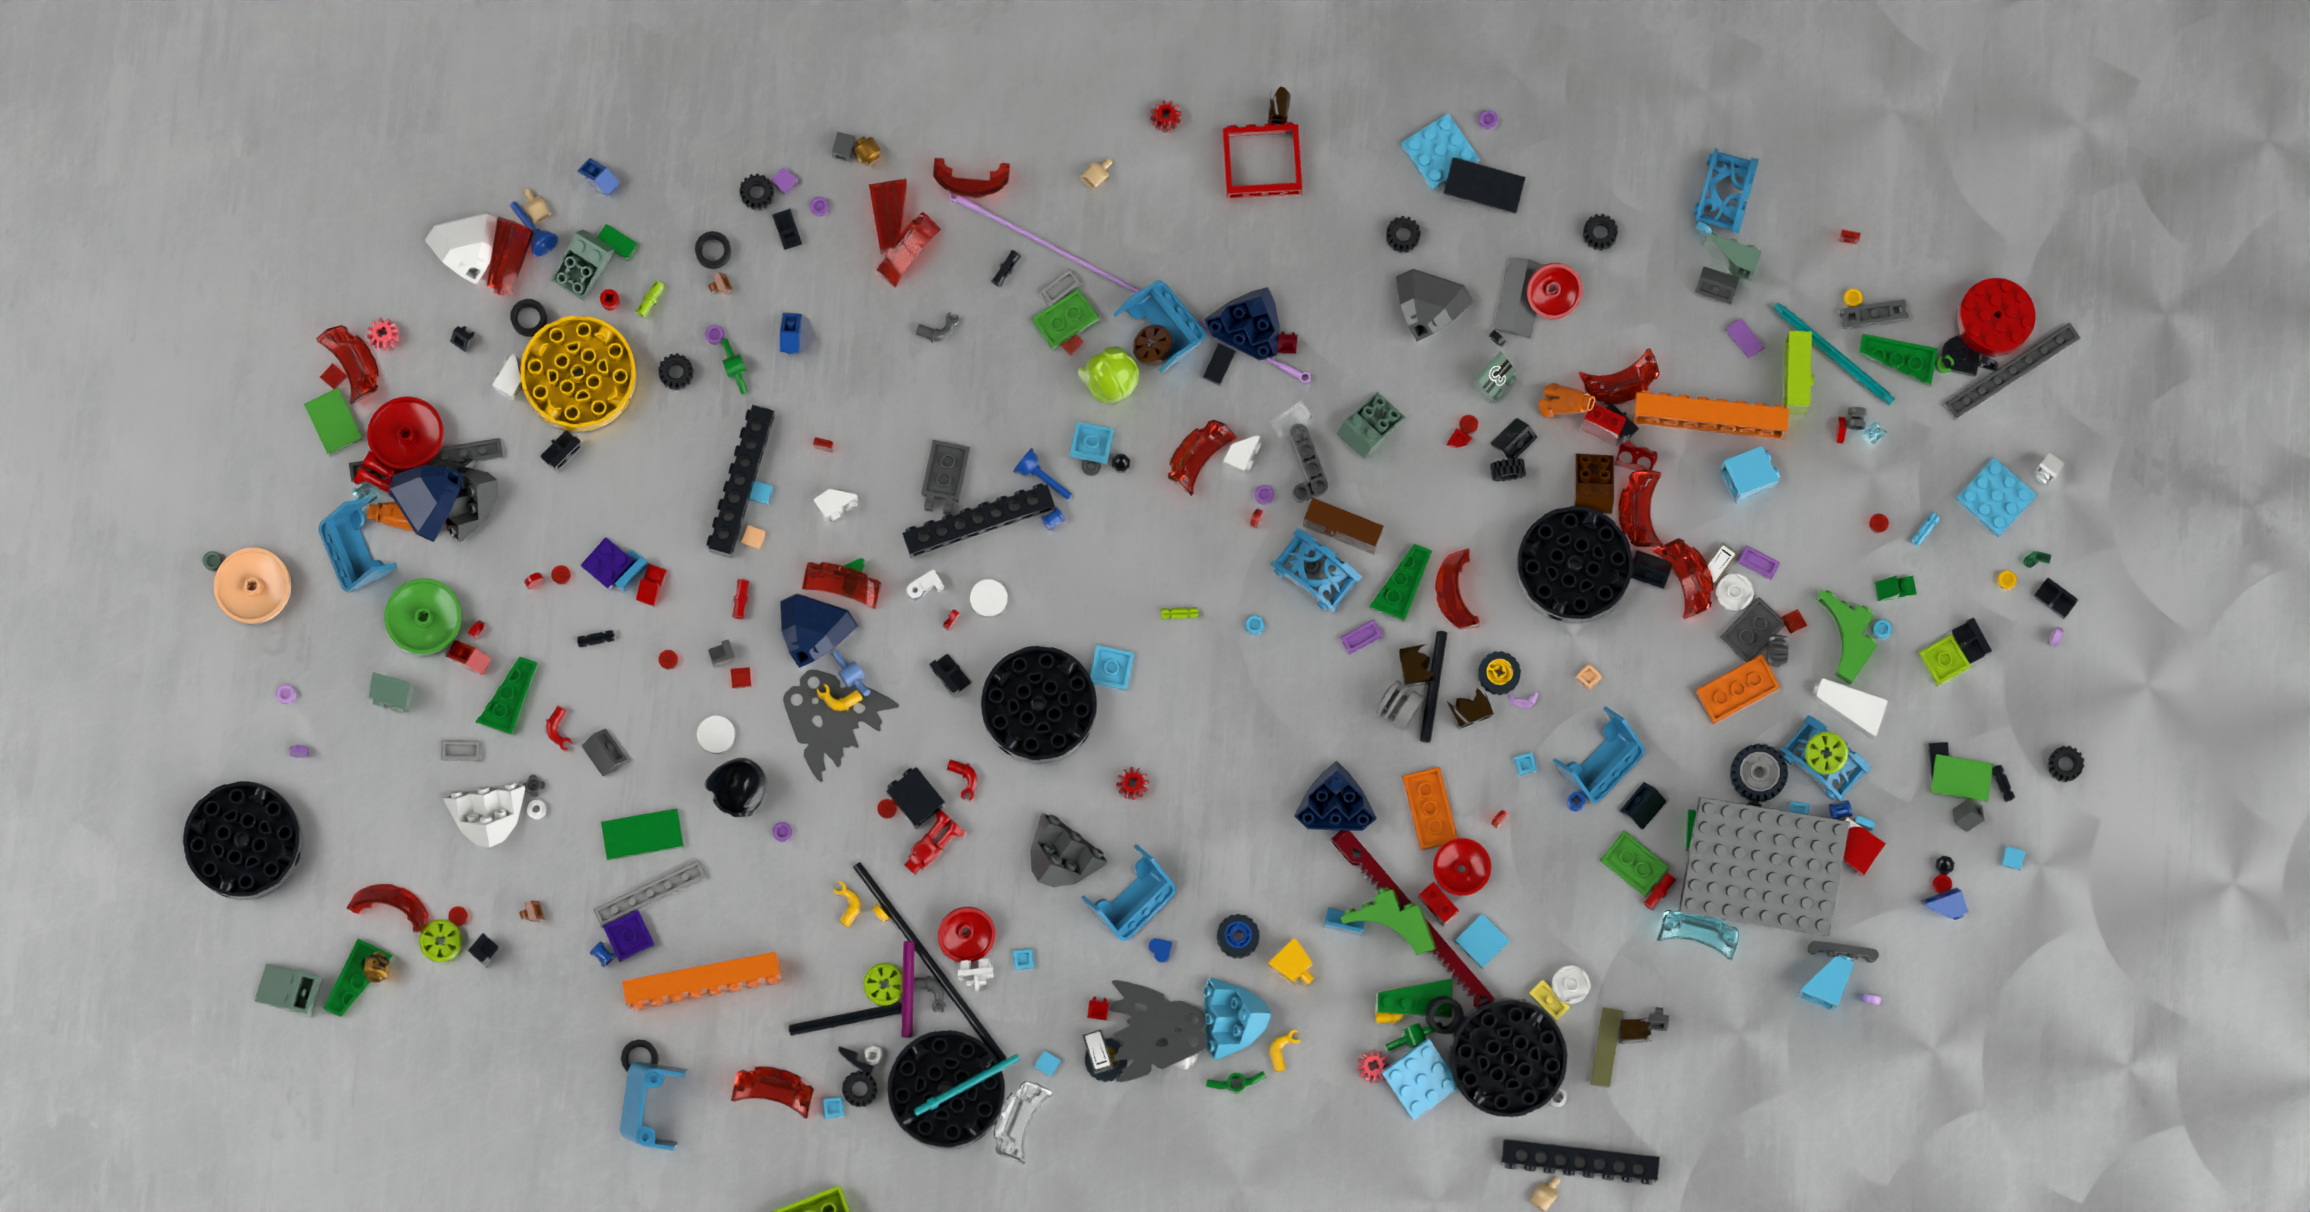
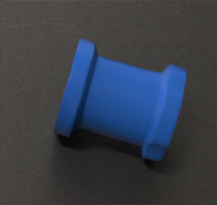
M1055 507L1054 511L1048 515L1041 516L1042 522L1049 531L1056 524L1066 521L1058 507Z
M1573 792L1567 800V807L1574 812L1580 811L1585 804V796L1581 792ZM1574 798H1577V800L1580 802L1578 806H1575V803L1571 802L1574 800Z
M1845 800L1844 803L1837 805L1829 804L1831 818L1852 817L1849 800Z
M603 942L598 943L590 951V954L594 955L601 962L602 967H606L616 956L604 947Z

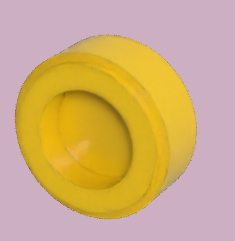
M1855 288L1847 290L1843 297L1844 304L1847 307L1860 306L1863 301L1862 293Z
M2010 570L2002 571L1997 578V584L2003 590H2011L2017 583L2016 574Z
M878 903L872 907V910L882 922H886L890 918Z

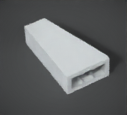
M1824 678L1819 683H1815L1813 693L1816 694L1815 701L1869 738H1876L1888 700Z

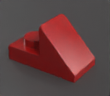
M648 564L644 578L639 583L636 601L655 606L667 574L666 569Z

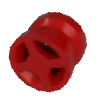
M606 289L600 295V302L605 310L613 311L619 307L620 299L615 290Z

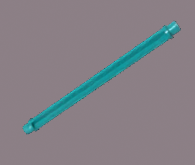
M1777 303L1773 307L1778 315L1797 331L1812 332V343L1880 398L1881 401H1885L1889 405L1893 403L1895 398L1890 395L1889 391L1867 375L1786 306L1783 307L1780 303Z

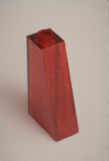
M906 178L869 184L880 254H885V256L894 255L900 250L907 195Z
M498 217L487 286L494 289L493 293L504 296V293L513 294L534 230L502 217Z

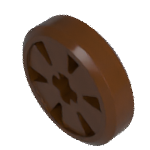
M1149 325L1136 335L1132 345L1133 354L1144 365L1154 366L1160 364L1172 352L1173 337L1165 327Z

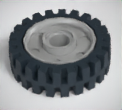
M1766 744L1749 745L1743 748L1735 756L1731 764L1730 778L1732 786L1735 787V791L1741 797H1745L1749 801L1765 802L1773 799L1783 790L1787 781L1788 766L1785 758L1774 747H1769ZM1761 769L1764 776L1757 777L1754 770Z

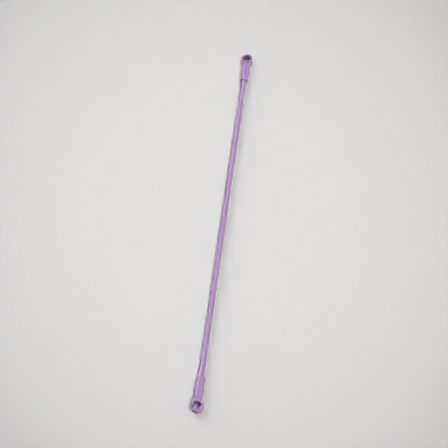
M957 190L949 192V200L952 203L958 202L977 213L980 212L1135 293L1141 291L981 208L980 205L961 196ZM957 194L958 197L956 199H952L951 195ZM1197 320V322L1202 326V328L1209 331L1205 323ZM1272 358L1264 359L1278 366V369L1298 378L1304 385L1311 381V375L1308 372H1301ZM1306 375L1309 377V379L1307 381L1302 380V376Z

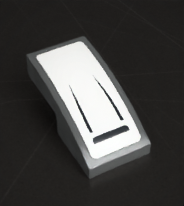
M1101 1029L1082 1035L1094 1074L1113 1069Z

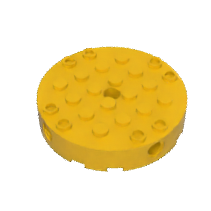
M573 315L559 318V320L545 325L532 337L523 353L520 377L530 406L544 421L562 430L585 432L611 423L625 410L634 394L637 372L632 351L618 330L598 318ZM576 370H583V375L579 377L573 374Z

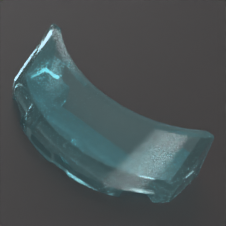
M1667 910L1663 913L1657 941L1687 939L1700 942L1714 948L1726 958L1732 960L1738 945L1739 931L1736 927L1726 925L1725 919Z

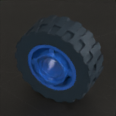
M1230 915L1220 923L1217 930L1218 947L1228 957L1231 956L1235 959L1248 957L1255 951L1259 943L1260 932L1257 924L1253 922L1252 918H1248L1247 915ZM1240 932L1243 935V939L1235 940L1233 934Z

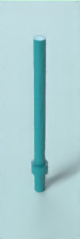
M1018 1054L1009 1057L935 1098L927 1099L926 1103L913 1109L916 1116L929 1109L934 1110L942 1102L1020 1061Z

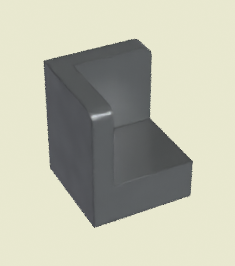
M837 131L831 152L832 158L851 163L855 136Z
M729 639L722 641V645L708 650L714 668L736 661Z
M1968 798L1952 810L1954 823L1966 832L1985 821L1983 806L1971 798Z

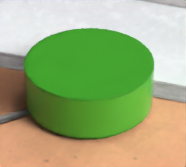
M1941 355L1937 358L1935 367L1940 373L1948 374L1952 370L1949 367L1948 369L1946 368ZM1946 355L1945 358L1951 361V365H1954L1953 359Z

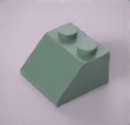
M373 672L369 698L373 701L372 704L379 707L387 705L391 707V710L402 713L403 710L408 712L415 692L411 683Z

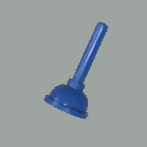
M516 202L510 204L511 209L531 233L530 244L532 254L540 257L549 253L557 245L558 236L547 230L541 231L539 228L537 229Z
M1030 448L1013 472L1024 476L1029 474L1036 475L1064 498L1070 499L1072 493L1040 469L1041 467L1037 465L1038 457L1033 452L1034 449Z

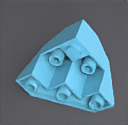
M1208 978L1203 990L1206 1045L1213 1060H1218L1251 1045L1266 1030L1272 1013L1266 1003L1249 990L1214 978Z

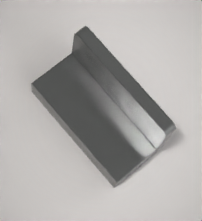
M1703 267L1695 293L1731 304L1739 278Z
M606 728L592 734L582 745V748L602 776L607 775L614 767L623 764L627 760Z

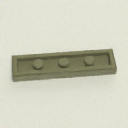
M1602 1008L1590 1085L1610 1088L1622 1014L1621 1010Z

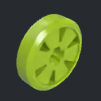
M1820 732L1814 735L1806 745V761L1818 773H1836L1844 767L1848 760L1847 744L1836 733ZM1826 747L1832 752L1828 759L1824 758L1825 755L1822 754V750H1825Z
M442 919L428 923L421 931L419 937V946L422 953L429 960L437 963H445L454 959L461 951L463 944L462 934L457 926L450 921ZM438 937L446 938L444 940L446 943L443 946L441 944L436 945Z
M880 963L871 967L863 980V988L867 998L879 1006L897 1003L902 998V971L890 963ZM888 980L890 987H885L884 990L881 989L879 983Z

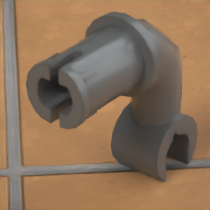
M951 312L946 315V325L940 330L919 324L916 335L929 339L932 343L945 340L950 336L953 328L958 325V314L955 320L950 321Z
M930 976L927 978H914V989H927V991L933 992L935 1001L932 1004L933 1011L936 1012V1005L939 1003L942 1005V1012H944L946 1004L941 984Z

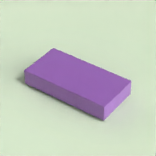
M1741 318L1726 329L1728 335L1749 360L1765 348Z
M1747 545L1737 562L1769 580H1772L1780 564L1779 561Z
M1373 619L1340 637L1349 655L1382 638L1383 634Z

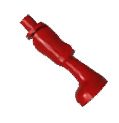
M369 451L361 466L374 470L387 479L383 480L360 467L352 482L358 485L363 482L370 483L393 498L389 493L391 478L399 472L379 463L375 455Z
M942 810L936 813L937 820L930 831L913 845L908 856L909 859L904 864L914 875L920 869L923 870L933 863L939 854L944 851L943 848L954 837L962 838L967 834ZM950 824V826L945 831V833L940 837V839L936 843H934L933 840L935 839V837L947 825Z

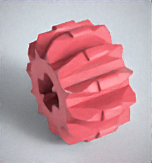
M379 318L378 324L372 321L374 327H368L367 329L371 333L366 335L368 339H371L370 345H375L377 350L381 346L384 350H387V345L393 348L392 341L398 342L399 340L396 337L399 334V330L395 329L397 325L395 323L391 324L390 319H386L383 322V319ZM385 331L387 335H382V337H380L379 334H383Z
M1370 1050V1057L1364 1052L1362 1056L1365 1060L1359 1058L1357 1061L1362 1064L1357 1066V1070H1363L1359 1075L1360 1078L1367 1075L1366 1082H1369L1370 1077H1373V1083H1377L1378 1076L1383 1081L1384 1077L1381 1071L1390 1065V1063H1383L1387 1056L1385 1055L1380 1059L1381 1051H1378L1376 1056H1374L1373 1050ZM1377 1063L1376 1067H1379L1378 1069H1374V1071L1369 1070L1370 1066L1368 1067V1064Z

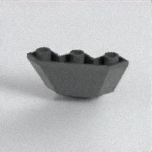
M1411 269L1396 277L1400 306L1407 325L1416 341L1435 334L1453 322L1473 303L1469 292L1462 284L1416 269Z
M472 468L465 473L458 472L463 475L460 490L452 510L445 521L450 536L458 542L465 540L489 518L498 498L497 479L488 472Z
M1044 813L1041 814L1030 850L1031 871L1039 883L1050 887L1076 884L1108 863L1100 849L1082 838L1078 832L1073 831L1061 822L1058 817L1052 814L1050 816Z

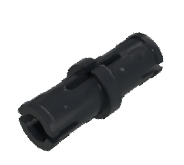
M1011 250L1004 263L999 265L1000 269L991 282L1001 288L1009 274L1012 275L1014 272L1013 268L1022 256L1018 252Z

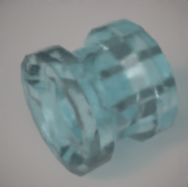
M1876 421L1865 430L1863 435L1869 437L1874 445L1886 435L1887 431L1881 429L1880 424Z

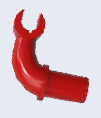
M557 705L550 718L545 720V730L548 738L559 745L562 751L567 752L569 750L564 748L563 744L569 742L573 745L570 738H563L557 732V729H559L558 725L567 711Z
M950 759L947 770L960 774L962 778L967 779L966 789L962 790L961 798L964 800L965 794L969 792L971 794L969 801H973L975 798L974 790L978 781L975 770L969 763L963 764Z

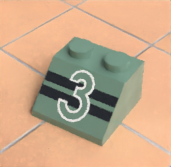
M1500 351L1477 376L1473 389L1489 402L1493 399L1497 400L1503 394L1502 389L1506 385L1510 386L1516 379L1514 376L1516 369Z

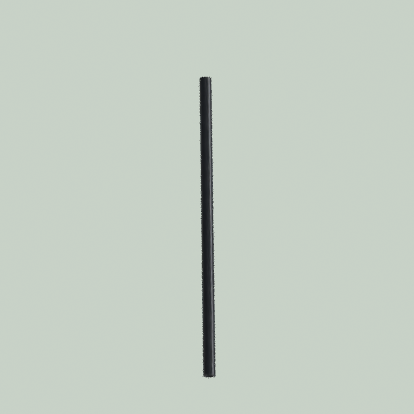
M859 862L854 865L853 869L906 940L915 943V952L941 984L942 988L984 1044L992 1051L998 1062L1000 1063L1008 1059L862 863Z

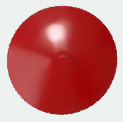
M399 397L386 402L373 414L367 429V440L372 453L381 464L396 471H407L427 465L436 457L443 444L444 426L438 412L426 401L415 397Z

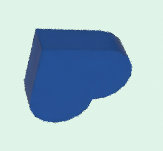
M1158 938L1152 939L1149 942V950L1154 953L1155 960L1159 963L1166 962L1170 955L1172 942Z

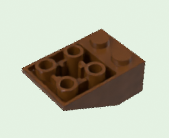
M1576 453L1574 506L1587 507L1601 513L1612 514L1614 504V455Z

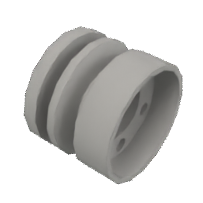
M1396 680L1381 698L1376 715L1381 716L1386 710L1387 713L1384 720H1388L1393 714L1396 716L1393 725L1404 731L1417 713L1425 697L1416 691L1406 696L1405 693L1408 686L1405 685L1401 691H1398L1401 682Z

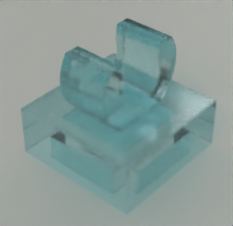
M363 482L362 486L358 489L353 488L352 494L356 500L369 497L370 501L366 505L378 498L369 483Z

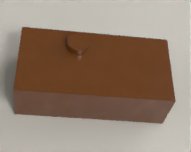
M1312 498L1303 522V527L1373 555L1384 528L1381 524Z

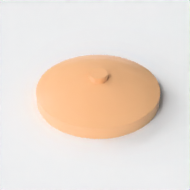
M245 548L232 553L219 566L214 578V595L219 607L230 618L244 624H260L274 618L285 607L291 592V578L286 565L275 554L262 548Z

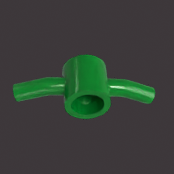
M725 338L721 340L727 359L722 360L728 378L735 377L740 393L745 394L748 390L741 373L746 372V368L741 355L734 356L730 343Z
M1420 1023L1403 1029L1404 1036L1387 1043L1386 1048L1388 1051H1391L1406 1043L1409 1049L1414 1048L1426 1040V1035L1436 1031L1432 1030L1429 1026L1421 1028Z
M1262 1071L1250 1078H1245L1240 1073H1233L1228 1077L1227 1081L1219 1082L1207 1079L1206 1087L1228 1089L1233 1094H1239L1244 1091L1246 1086L1254 1085L1265 1079L1266 1075ZM1232 1079H1241L1243 1083L1239 1089H1234L1230 1085Z

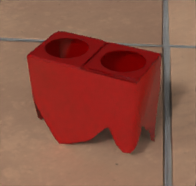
M1626 441L1619 446L1615 465L1650 475L1658 455L1656 451H1651L1646 447H1636L1630 441ZM1622 452H1629L1632 455L1631 463H1623L1619 460V455ZM1641 457H1646L1650 460L1651 465L1648 469L1643 465L1637 464Z

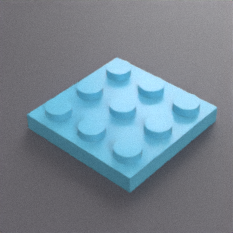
M1448 113L1401 142V146L1431 190L1446 182L1453 157L1473 163L1479 161V157Z
M1994 457L1955 500L1999 537L2033 501L2037 494Z
M1428 1038L1381 1071V1074L1412 1120H1415L1458 1089L1453 1081L1450 1069Z

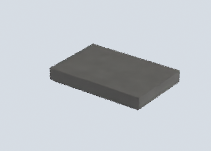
M1759 597L1719 639L1743 662H1747L1753 659L1768 644L1771 635H1776L1787 623Z

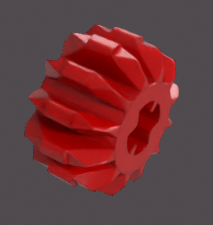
M1162 100V105L1155 103V108L1151 109L1153 115L1150 116V120L1154 121L1153 127L1159 126L1160 132L1163 128L1170 132V126L1176 129V123H1181L1179 117L1182 116V112L1177 111L1179 109L1178 105L1172 107L1173 101L1171 100L1168 104L1165 103V100ZM1162 114H1169V118L1166 119V116L1162 118Z
M1130 767V773L1124 769L1122 771L1124 776L1118 775L1117 777L1122 781L1116 783L1117 787H1122L1119 790V794L1126 792L1125 799L1132 795V800H1135V794L1142 798L1143 794L1141 791H1148L1145 785H1149V781L1144 780L1147 774L1140 775V768L1137 769L1136 773H1133V767ZM1133 780L1134 782L1136 780V787H1129V781Z

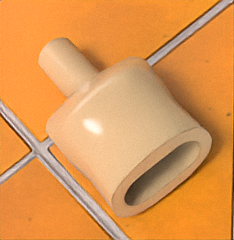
M1107 158L1101 164L1096 161L1091 163L1080 176L1082 182L1094 190L1108 178L1109 173L1106 169L1112 164V160Z
M529 188L523 191L528 200L524 205V209L534 224L542 222L551 215L542 196L534 197Z
M1554 1176L1549 1184L1540 1183L1529 1199V1202L1541 1211L1546 1212L1558 1197L1555 1188L1561 1180Z

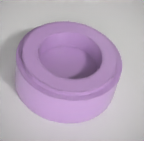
M2057 626L2053 629L2048 642L2050 645L2057 646L2063 636V629Z
M283 684L277 688L276 698L279 702L290 704L295 700L296 692L291 685Z
M1862 993L1861 1000L1862 1002L1879 1005L1882 997Z

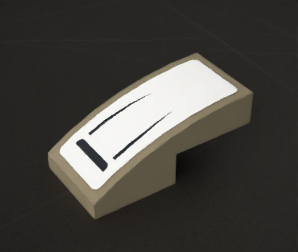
M1722 543L1699 575L1715 586L1738 553L1725 543Z

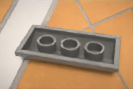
M1509 258L1494 325L1495 331L1531 338L1536 312L1528 303L1526 289L1532 274L1544 266L1543 264L1529 259Z

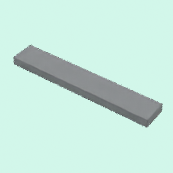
M697 860L593 909L602 928L628 914L705 880L707 876L700 861Z

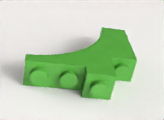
M1821 590L1816 600L1832 615L1841 636V659L1834 675L1851 685L1878 645L1875 643L1874 638L1862 634L1874 615L1864 605L1862 607L1858 605L1855 610H1852L1850 604L1845 601L1840 602L1832 592Z
M1387 887L1378 890V895L1374 896L1376 904H1373V901L1362 905L1363 909L1355 911V908L1344 911V916L1340 917L1342 924L1356 921H1373L1384 924L1400 933L1411 945L1416 955L1436 949L1421 905L1415 906V903L1403 906L1404 910H1401L1394 889L1389 890Z

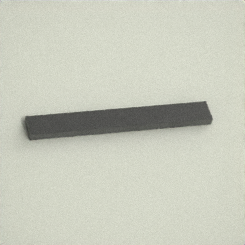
M2068 323L1945 403V407L1952 417L1957 420L2080 340V336L2073 326Z
M497 438L442 447L427 466L448 467V462L452 460L461 462L465 461V458L473 459L474 463L503 458L501 439ZM363 461L349 463L351 482L354 480L360 467L379 478H385V476L361 466Z

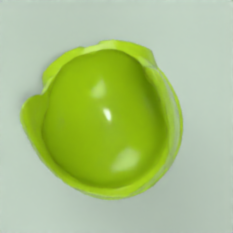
M1115 346L1108 347L1103 352L1092 356L1086 364V369L1082 367L1078 369V375L1097 400L1103 403H1117L1126 399L1134 391L1139 379V370L1135 361L1122 348Z

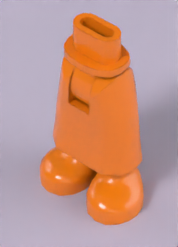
M1551 383L1543 389V395L1547 398L1539 400V411L1545 418H1552L1555 415L1586 413L1593 409L1595 397L1571 387Z
M396 502L369 505L368 519H373L376 523L414 532Z

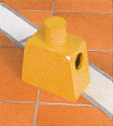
M1295 937L1268 962V966L1292 984L1300 979L1308 986L1315 979L1308 971L1313 963Z

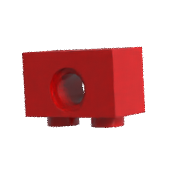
M1434 882L1418 895V899L1443 927L1459 912L1457 907Z

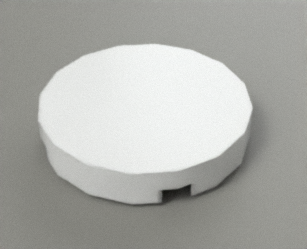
M1741 574L1725 575L1720 579L1715 591V596L1720 606L1732 612H1738L1748 607L1754 595L1752 583Z
M985 579L978 582L970 593V604L973 610L982 617L992 618L999 615L1005 610L1008 603V594L1005 587L993 579Z
M710 716L700 723L697 729V739L705 751L721 754L732 747L735 740V729L727 718Z
M1570 965L1564 966L1556 972L1551 986L1552 992L1558 1000L1571 1005L1578 1004L1586 998L1591 984L1589 976L1583 969Z

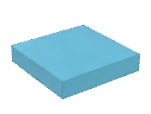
M1077 422L1070 457L1107 464L1114 428Z
M1097 645L1090 674L1093 684L1127 691L1134 652Z
M1482 913L1455 942L1483 968L1510 940Z

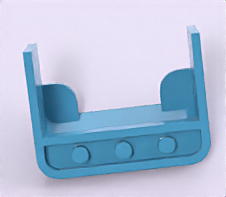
M1160 280L1128 298L1113 314L1114 317H1117L1127 311L1132 318L1140 320L1145 317L1151 325H1161L1171 333L1174 342L1173 349L1166 359L1167 362L1159 369L1161 373L1179 362L1206 338V332L1169 286Z
M369 497L342 503L319 524V534L340 585L346 592L380 580L397 567L396 563L385 565L381 560L372 561L359 530L365 521V515L361 508L370 501Z
M1606 706L1603 710L1610 718V721L1604 726L1603 736L1606 740L1581 766L1577 762H1570L1565 765L1556 758L1553 760L1562 775L1593 803L1601 801L1638 763L1645 753L1644 746L1626 720Z
M1137 844L1133 847L1142 857L1134 867V872L1138 878L1112 903L1106 899H1100L1093 904L1084 895L1081 897L1093 914L1121 941L1129 940L1176 892L1175 885L1155 859Z
M635 1062L629 1067L620 1124V1134L623 1138L642 1146L674 1151L678 1142L656 1139L654 1129L649 1126H642L647 1087H660L664 1082L665 1074L685 1077L688 1069L645 1062Z

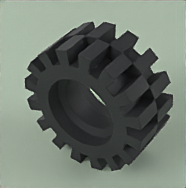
M757 173L756 176L751 174L749 178H744V182H741L739 190L742 202L746 204V207H751L752 210H755V208L762 210V207L767 208V205L771 204L772 199H774V188L770 179L766 178L763 174L759 176ZM759 185L763 187L764 194L762 197L753 198L750 195V189L753 186Z
M1595 214L1594 217L1591 216L1585 223L1583 229L1584 241L1588 243L1589 247L1593 246L1594 250L1597 248L1599 250H1603V248L1608 249L1616 240L1618 226L1617 224L1615 225L1614 219H1610L1609 215L1605 217V214H1601V216ZM1596 226H1604L1608 234L1605 238L1599 239L1594 236L1593 229Z
M1396 217L1388 225L1386 240L1389 242L1388 245L1393 247V250L1396 251L1397 249L1401 253L1402 251L1406 253L1418 245L1421 230H1419V224H1416L1415 220L1412 221L1411 217ZM1400 228L1408 229L1411 233L1410 238L1406 241L1399 240L1396 236L1397 230Z
M678 353L676 355L669 354L670 357H664V361L660 362V367L658 368L660 379L666 387L672 390L673 388L680 390L679 388L681 387L684 389L686 388L685 385H689L691 383L690 380L693 379L694 371L692 364L684 355L680 356ZM674 365H679L683 368V374L679 378H672L669 375V369Z
M1522 458L1502 459V461L1498 460L1490 464L1493 481H1511L1512 479L1516 480L1526 476L1524 459Z
M2061 746L2051 754L2047 767H2049V773L2053 774V778L2056 777L2057 781L2068 782L2073 781L2082 773L2084 758L2081 757V752H2077L2078 749L2071 748L2072 746ZM2060 758H2070L2073 762V768L2069 771L2062 770L2059 767Z
M865 1071L850 1073L842 1084L845 1100L856 1107H865L871 1104L878 1092L875 1079ZM856 1082H864L867 1085L868 1089L865 1095H854L852 1087Z

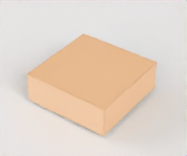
M748 525L741 544L760 550L766 531Z
M1590 663L1575 676L1588 690L1603 677Z

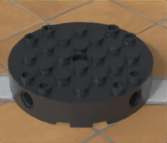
M1570 506L1552 510L1534 522L1523 537L1516 561L1518 582L1530 604L1545 616L1565 623L1589 622L1611 611L1624 596L1633 570L1630 544L1624 532L1605 514L1581 506ZM1570 561H1577L1580 566L1573 568L1570 565Z
M1030 646L1008 654L994 666L983 686L981 711L989 736L1003 752L1020 761L1042 764L1055 762L1069 756L1086 741L1095 723L1097 698L1089 673L1077 659L1057 648ZM1041 700L1044 702V707L1035 708L1033 704L1035 701Z
M238 781L216 787L196 803L186 820L183 845L185 858L191 871L206 887L227 898L248 900L270 894L290 878L302 854L303 834L295 811L279 793L259 783ZM247 836V842L239 845L238 840L240 837Z
M1516 998L1489 1000L1470 1010L1455 1028L1448 1052L1450 1072L1453 1081L1462 1095L1481 1111L1502 1117L1527 1115L1547 1104L1557 1093L1564 1080L1568 1058L1565 1040L1555 1021L1538 1006ZM1506 1053L1513 1054V1059L1509 1063L1503 1061Z
M934 1031L910 1042L895 1059L888 1078V1101L898 1125L909 1137L918 1143L935 1149H958L980 1140L993 1128L1003 1109L1005 1081L1002 1071L942 1102L934 1110L929 1109L916 1116L913 1109L926 1103L927 1099L943 1094L941 1092L943 1085H950L954 1088L999 1063L997 1058L980 1040L959 1031Z

